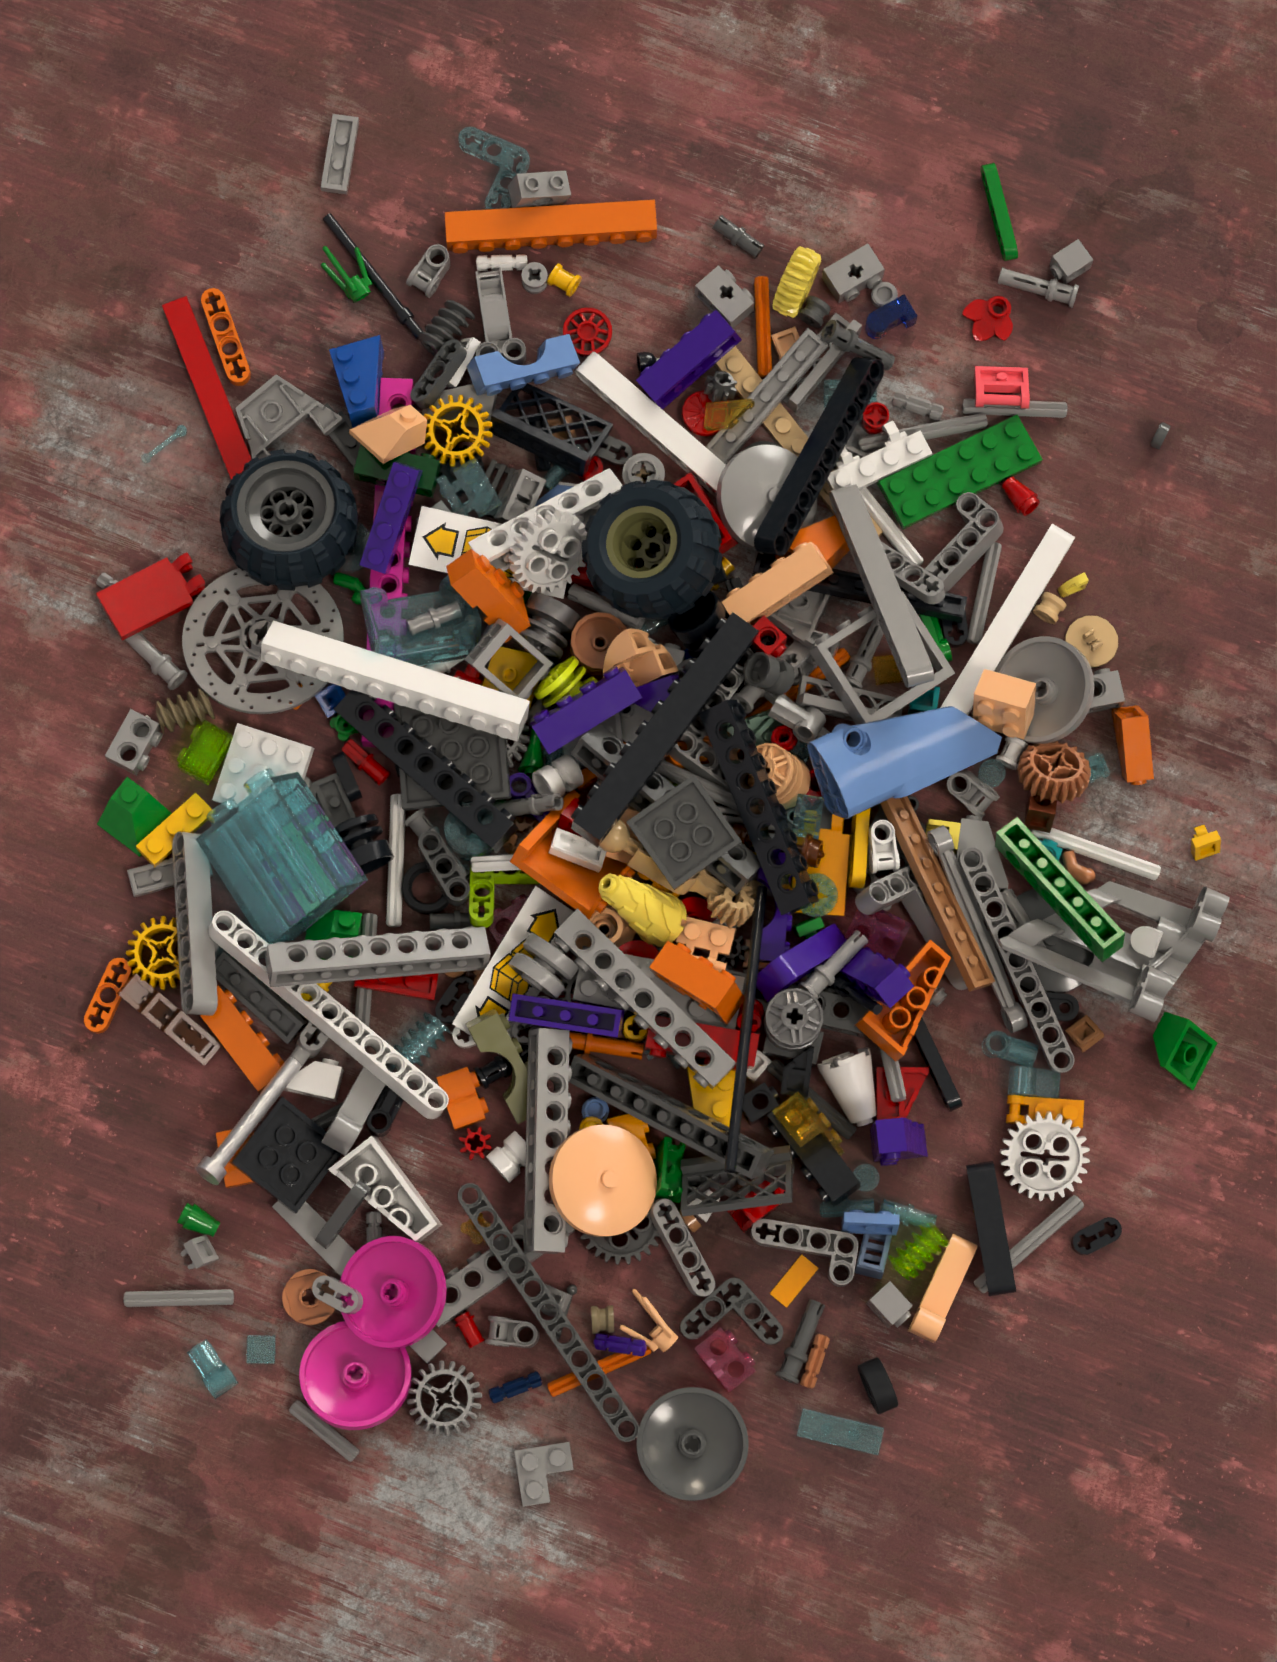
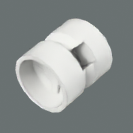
M567 754L552 761V766L546 765L532 774L534 787L538 794L541 795L559 793L560 797H562L565 792L576 789L584 782L580 767Z
M516 1131L503 1141V1148L497 1146L486 1156L488 1161L508 1183L520 1174V1167H525L526 1142Z

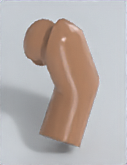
M1074 851L1061 853L1064 868L1079 884L1086 885L1095 880L1093 869L1077 864Z

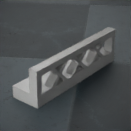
M837 313L830 319L837 321L846 330L852 329L856 331L858 336L861 333L862 325L854 319L849 323ZM821 330V331L819 332V334L817 335V336H819L820 338H821L822 330ZM831 342L827 343L829 344V350L822 358L816 360L813 364V370L809 375L797 382V389L790 398L785 396L781 401L795 413L800 409L845 353L839 350L837 345Z
M805 675L800 676L796 698L797 705L804 709L813 707L819 709L824 715L853 721L842 702L830 699L828 696L829 693L834 691L828 681ZM806 684L815 685L821 696L805 693ZM852 687L858 697H866L872 708L865 707L870 715L879 710V706L883 703H890L897 698ZM903 707L885 719L901 716Z

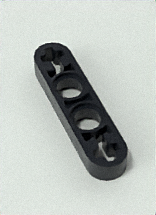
M921 1017L913 1038L926 1066L929 1067V1072L945 1106L951 1112L962 1107V1101Z

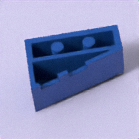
M380 335L329 349L352 428L379 416L380 385L384 359V349Z

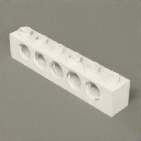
M608 468L469 541L470 549L480 556L484 555L496 569L500 568L505 571L512 564L508 557L514 554L509 547L517 545L513 537H521L522 533L519 528L527 529L529 527L527 520H531L534 523L536 522L537 514L545 518L547 510L554 515L555 511L559 509L562 513L568 511L572 516L575 515L586 526L590 515L594 516L600 508L599 502L609 493L615 494L619 492L622 484L612 470ZM533 545L539 547L542 551L544 550L542 547L538 545Z

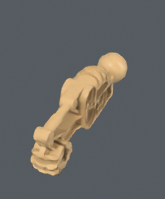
M618 820L599 845L606 852L615 853L623 850L632 855L627 866L676 894L684 895L688 891H692L706 897L707 909L712 911L711 918H718L720 925L726 923L729 928L735 925L740 927L753 914L756 888L761 886L756 880L750 881L736 895L721 881L710 876L713 874L705 868L674 890L641 842L639 843L630 837L628 827L622 820Z

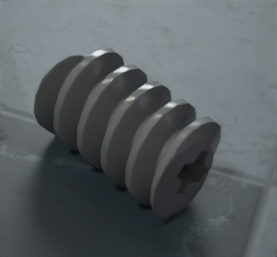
M447 300L444 304L445 308L439 309V316H434L431 320L432 324L426 325V332L419 334L420 342L433 356L437 354L445 342L454 339L453 333L458 336L463 334L459 326L469 327L465 320L466 317L471 320L475 319L474 314L462 304L453 300Z

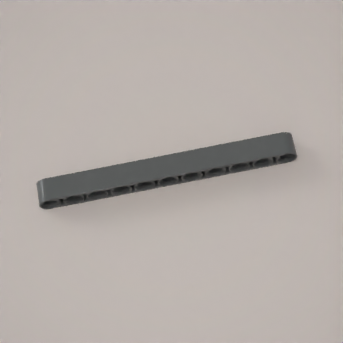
M473 1183L463 1185L457 1193L459 1203L616 1437L624 1442L634 1440L638 1436L639 1425L481 1188ZM471 1187L477 1191L478 1198L475 1203L467 1204L462 1199V1192L466 1188ZM482 1211H489L493 1215V1223L488 1227H482L477 1221V1217ZM498 1234H504L509 1239V1245L504 1250H497L493 1245L494 1237ZM519 1257L524 1261L525 1267L522 1272L513 1273L510 1271L509 1262L512 1258ZM529 1281H537L540 1285V1291L534 1297L528 1296L524 1291L525 1284ZM545 1304H551L556 1309L555 1316L550 1320H545L540 1315V1309ZM566 1327L571 1331V1338L568 1342L560 1343L557 1341L556 1332L559 1328ZM576 1351H584L586 1353L587 1360L582 1366H575L571 1361L572 1354ZM592 1374H598L602 1377V1385L596 1390L590 1389L587 1385V1379ZM609 1397L617 1399L618 1402L617 1409L612 1413H607L603 1409V1402ZM623 1421L633 1423L634 1430L628 1436H622L618 1431V1427Z

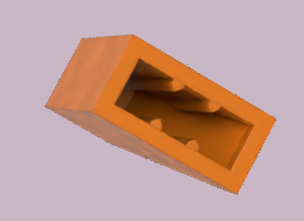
M834 515L800 529L787 553L783 556L775 555V558H787L794 553L795 547L804 542L808 544L811 541L818 547L830 568L833 569L850 550Z
M1138 705L1112 708L1122 777L1127 783L1130 782L1131 785L1147 783L1146 780L1154 779L1148 715Z

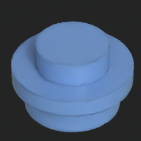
M598 1097L589 1098L582 1106L583 1118L594 1116L604 1122L609 1115L607 1103Z

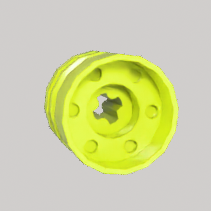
M572 656L552 668L534 690L533 695L538 700L546 696L542 705L547 708L567 695H571V697L581 692L580 688L590 681L596 683L598 681L594 677L581 681L586 668L580 666L575 669L579 664V660Z

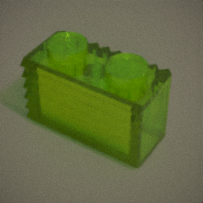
M204 720L202 725L197 724L192 731L190 738L193 741L188 749L184 747L181 750L177 762H179L178 768L180 771L208 786L228 753L233 735Z

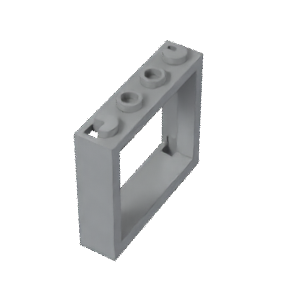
M903 591L902 594L931 664L936 670L934 681L916 685L870 715L828 648L877 618L871 605L857 614L860 619L853 623L848 619L837 626L836 630L838 633L831 637L826 633L814 642L817 646L809 651L856 725L887 718L955 674Z

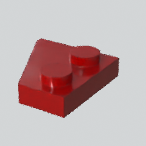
M876 1067V1120L907 1118L929 1073V1067H900L906 1091V1099L901 1102H893L891 1100L884 1067Z

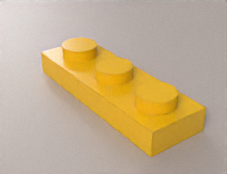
M195 793L136 845V849L155 868L172 853V842L177 832L194 833L214 815V810Z

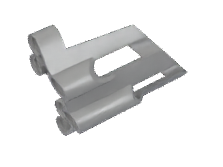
M1108 881L1098 889L1087 891L1102 909L1115 903L1158 922L1156 929L1162 931L1163 935L1154 958L1135 951L1130 941L1131 934L1126 932L1121 949L1104 962H1101L1094 954L1093 962L1089 966L1039 946L1040 942L1053 935L1091 951L1057 913L1043 920H1032L1020 926L1008 936L998 940L1002 949L1130 1003L1128 1010L1130 1013L1155 1022L1163 1007V999L1205 940L1212 942L1215 939L1222 922L1221 917L1227 908L1230 897L1204 886L1193 909L1112 881Z

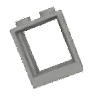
M500 618L464 659L501 692L526 700L532 694V688L536 683L542 681L549 674V668L553 664ZM509 636L538 660L513 691L484 667Z

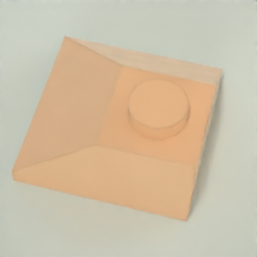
M406 405L391 409L350 429L349 434L384 464L425 444L427 419L413 406Z

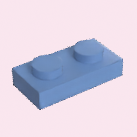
M850 1210L843 1214L841 1232L897 1235L899 1214H892L889 1211L865 1213L862 1210Z

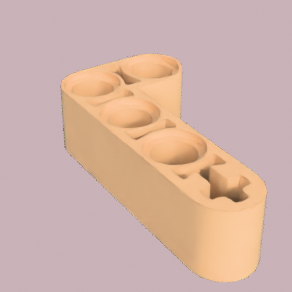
M955 1234L951 1235L908 1332L932 1343L936 1342L946 1321L945 1318L977 1250V1244Z

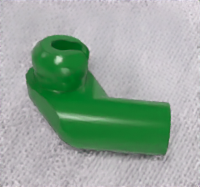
M337 572L335 574L334 584L350 589L354 593L351 597L353 603L364 605L366 599L369 598V591L361 581L344 573Z

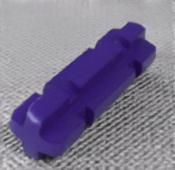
M598 1333L593 1341L597 1350L606 1351L609 1348L608 1351L629 1355L632 1352V1355L644 1356L647 1350L646 1341L641 1339H633L632 1341V1338L615 1335L608 1337V1334Z

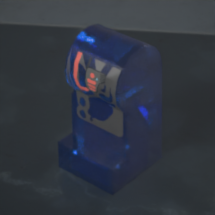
M904 294L871 312L866 320L865 331L869 337L880 339L886 335L888 330L901 323H904L906 328L916 324L918 316Z

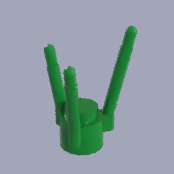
M323 246V251L345 283L326 263H322L321 267L345 292L348 299L356 303L367 297L371 293L369 286L373 283L368 277L360 249L356 247L354 251L361 271V279L358 275L349 278L328 247Z

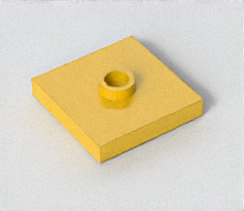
M500 647L492 656L488 670L513 691L538 660L530 653ZM484 678L482 686L498 690L492 683H490L486 678ZM539 681L532 688V694L527 699L530 701L529 709L534 698V690L537 688Z

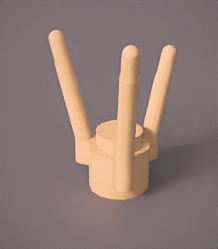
M633 1289V1295L657 1326L649 1333L652 1337L651 1340L625 1325H621L620 1329L635 1339L645 1340L646 1345L653 1352L658 1348L665 1352L676 1342L678 1336L668 1327L647 1297L641 1296L636 1289Z

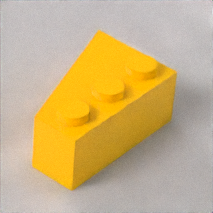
M687 1066L692 1108L729 1127L736 1071L731 1070L711 1089L709 1086L703 1088L693 1078L695 1073Z

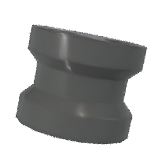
M809 296L806 300V307L800 310L798 316L806 324L814 328H820L823 324V317L829 314L831 308L823 300L815 296Z

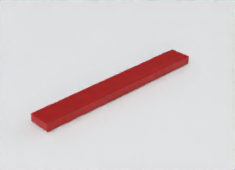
M187 296L163 304L162 307L232 480L236 473L241 474L244 471V465L252 459Z

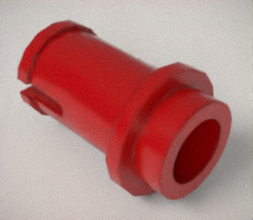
M467 1311L454 1320L457 1323L455 1327H459L470 1349L485 1339L473 1320L475 1316H471L470 1312Z

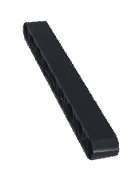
M855 357L850 362L754 537V547L757 552L783 556L789 550L882 380L884 365L880 359Z

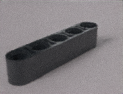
M989 1161L966 1165L989 1297L1016 1292L994 1162Z

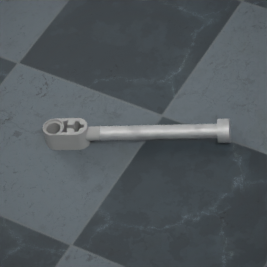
M322 1011L325 1018L334 1019L331 1012ZM309 1022L296 1042L294 1051L212 1157L205 1156L198 1164L196 1171L203 1179L213 1185H218L227 1174L224 1167L304 1063L308 1059L317 1056L330 1038L314 1024ZM315 1034L317 1036L315 1042L310 1046L307 1045L306 1042Z

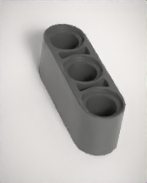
M433 830L423 832L418 840V850L423 861L448 903L453 906L464 905L469 898L470 891L465 876L441 835ZM429 839L437 842L438 847L435 850L429 851L423 847V843ZM440 863H447L451 866V871L447 874H441L437 871L436 867ZM454 886H460L465 890V893L461 897H454L450 894V889Z

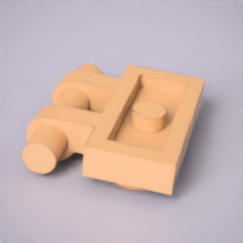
M687 917L686 920L682 918L680 925L684 929L677 937L676 944L679 942L692 951L691 955L697 959L700 956L693 955L695 948L709 951V957L706 959L714 964L712 968L719 972L722 969L726 970L727 963L717 961L719 954L730 956L736 928H729L728 926Z

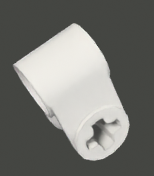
M887 820L876 821L869 827L868 867L871 874L891 869L893 872H896L900 868L895 829ZM875 828H881L885 831V840H879L875 836Z

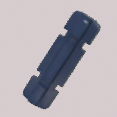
M535 1371L528 1374L526 1378L522 1376L502 1384L503 1386L500 1388L496 1386L489 1389L488 1393L491 1401L498 1403L503 1401L505 1397L511 1398L529 1391L528 1388L532 1387L534 1389L541 1386L542 1379L540 1374Z

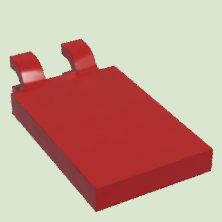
M187 552L179 556L173 563H170L166 557L96 593V598L122 641L190 607L193 604L191 597L200 594L205 589L204 585L206 583L201 574L193 577L188 582H186L182 575L193 569L191 565L193 563Z

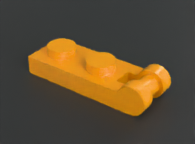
M1007 1095V1104L1010 1105L1009 1114H1006V1123L1016 1124V1120L1025 1124V1115H1020V1106H1028L1027 1115L1032 1120L1035 1119L1036 1111L1041 1114L1042 1118H1045L1047 1111H1050L1052 1119H1055L1060 1113L1062 1115V1123L1071 1119L1073 1122L1070 1128L1077 1126L1080 1129L1083 1128L1084 1100Z

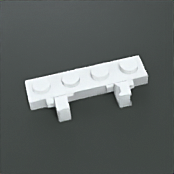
M891 421L882 427V430L888 434V441L884 443V448L860 458L859 455L853 457L852 453L847 452L846 447H844L838 458L839 462L835 464L837 470L831 472L826 480L831 491L855 484L861 490L932 456V451L921 430L907 436L905 431L899 433L894 421Z

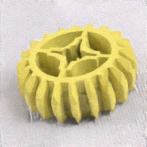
M801 246L794 251L780 280L772 304L773 309L778 311L779 314L792 318L798 315L821 263L820 254L812 249Z

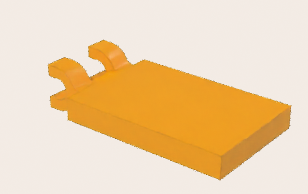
M805 812L804 831H796L797 844L803 845L806 835L808 833L812 834L813 838L823 841L825 856L821 858L818 868L808 867L807 869L810 879L815 882L818 888L817 896L819 902L794 913L845 917L851 835L843 834L844 818L832 814L831 829L816 828V812ZM792 877V888H795L796 879Z

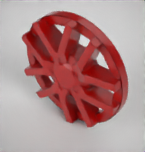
M587 307L580 308L567 317L563 326V335L570 334L571 336L577 334L578 338L573 339L572 342L573 345L581 342V350L575 346L574 348L576 353L582 357L589 356L592 352L599 354L609 346L612 338V325L609 318L600 310ZM582 313H592L587 321ZM577 315L582 320L580 324L573 319ZM596 315L602 318L597 324L593 322ZM604 322L606 323L608 330L600 329ZM569 323H571L576 328L567 331ZM598 334L608 336L606 341L598 338ZM594 342L599 343L602 346L598 349H595ZM585 343L591 344L592 351H584Z

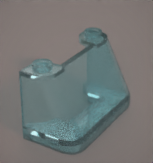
M446 576L440 582L439 591L388 600L386 591L381 588L373 587L361 590L360 592L370 648L375 653L417 666L464 659L481 640L482 621L477 606L472 608L451 586L449 576ZM453 601L458 602L462 612L461 618L440 624L441 627L438 629L433 627L414 636L410 634L406 619L424 614L432 607L437 609L453 603Z

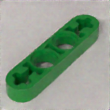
M995 163L981 165V178L1004 262L1017 259V244Z

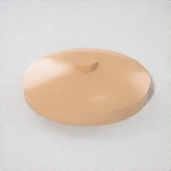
M595 1125L574 1132L559 1146L550 1165L549 1189L557 1211L570 1226L587 1235L608 1237L631 1230L645 1218L651 1209L656 1195L657 1174L649 1151L635 1135L617 1126Z

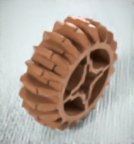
M1058 741L1046 744L1038 743L1033 746L1028 745L1027 749L1020 756L1017 774L1019 775V782L1024 785V790H1030L1031 796L1038 795L1041 801L1048 799L1051 804L1055 800L1063 804L1065 800L1073 802L1074 798L1080 797L1090 781L1091 768H1089V760L1084 758V753H1077V747L1070 748L1067 742L1060 744Z

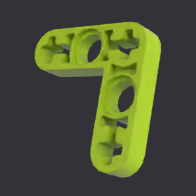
M470 865V923L474 927L485 928L493 923L495 884L540 883L526 873H522V870H517L514 874L510 875L505 874L503 871H498V873H494V871L480 873L472 872ZM485 888L489 891V894L480 897L475 894V891ZM479 906H484V917L478 916Z

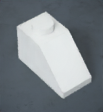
M323 1058L322 1062L314 1061L298 1071L284 1091L336 1102L344 1070L338 1066L339 1062Z

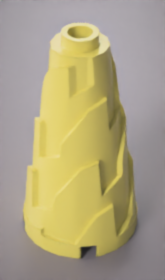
M609 873L600 880L598 888L601 898L616 909L618 915L627 921L629 926L646 943L662 947L667 941L673 942L683 931L684 927L680 924L682 918L684 920L687 919L686 908L683 902L673 894L622 875L617 876Z

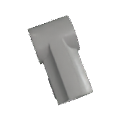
M781 695L778 696L768 714L771 718L793 729L794 736L804 743L815 740L826 723V717L819 709L813 707L804 709Z

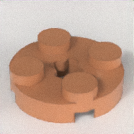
M315 1269L299 1271L289 1279L282 1293L283 1306L287 1314L296 1322L310 1326L318 1325L328 1320L336 1311L335 1308L317 1298L313 1305L303 1301V1297L307 1295L306 1291L312 1290L313 1282L316 1278L326 1275L325 1273ZM329 1284L322 1285L321 1288L324 1290V1293L334 1295L335 1291L328 1287Z

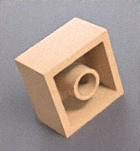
M984 669L974 692L973 719L992 731L1005 734L1008 737L1024 739L1034 716L1036 683Z

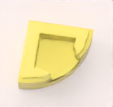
M1084 572L1068 580L1057 590L1061 598L1085 589L1089 580Z

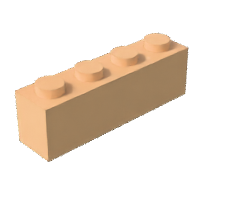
M811 541L808 544L804 542L795 547L794 553L787 558L782 557L771 564V569L765 573L760 572L752 576L748 580L749 583L741 589L738 587L731 590L726 595L727 598L722 601V604L729 615L733 612L753 626L763 615L766 618L834 572L818 547Z

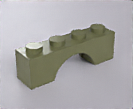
M494 1008L465 1024L480 1052H495L509 1060L512 1067V1079L508 1089L502 1096L516 1123L519 1124L527 1120L528 1061L523 1063L519 1053L523 1052L521 1045L516 1037L511 1039L507 1032V1029L511 1028L506 1016L504 1013L499 1015Z

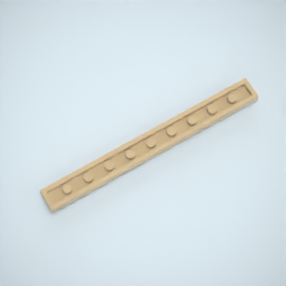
M736 346L714 364L719 371L728 372L737 381L736 393L743 401L762 382L760 376ZM779 403L762 425L780 447L789 450L798 457L808 437L784 406ZM826 481L818 496L835 515L829 497L831 489ZM871 517L878 536H881L883 534L882 529Z

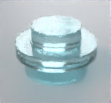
M862 1164L853 1171V1174L860 1181V1189L858 1190L869 1192L877 1187L880 1176L874 1166Z

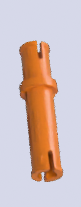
M569 1033V1038L572 1039V1049L584 1050V1053L588 1054L596 1052L642 1060L643 1042L638 1043L594 1036L591 1033Z

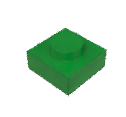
M817 915L792 926L795 935L798 937L804 936V939L812 937L819 932L818 929L825 927L821 917Z

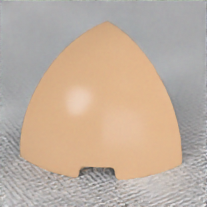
M633 628L622 631L612 641L607 650L603 666V674L615 666L618 669L624 667L636 687L670 676L679 670L670 653L662 644L655 645L648 639L649 633Z

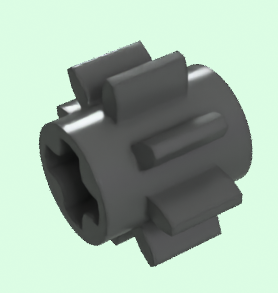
M715 371L713 377L708 375L706 378L704 394H707L708 398L714 403L726 404L728 398L734 399L737 381L728 372Z

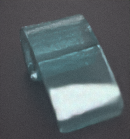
M1010 1066L1008 1095L1040 1096L1059 1099L1061 1074L1040 1068Z

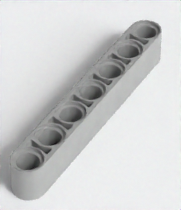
M177 832L172 842L181 1006L185 1014L212 1016L217 1010L218 996L214 941L208 933L209 925L213 919L208 840L204 834Z

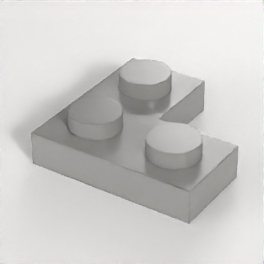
M569 1442L514 1451L523 1507L550 1503L546 1474L574 1470Z

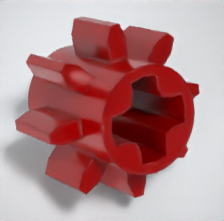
M479 1127L477 1132H472L467 1128L468 1136L466 1138L459 1137V1141L465 1143V1147L460 1150L461 1154L468 1151L470 1153V1161L474 1159V1156L478 1155L484 1160V1151L492 1150V1147L486 1144V1141L490 1140L491 1135L483 1136L481 1134L482 1127ZM478 1137L483 1146L477 1147L476 1151H474L469 1141H474Z

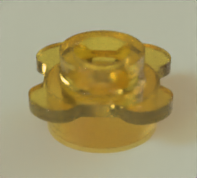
M479 1213L477 1217L478 1223L482 1227L490 1226L492 1223L487 1222L483 1218V1214ZM471 1219L461 1224L462 1233L468 1234L473 1244H481L483 1237L479 1231L474 1229L475 1225Z

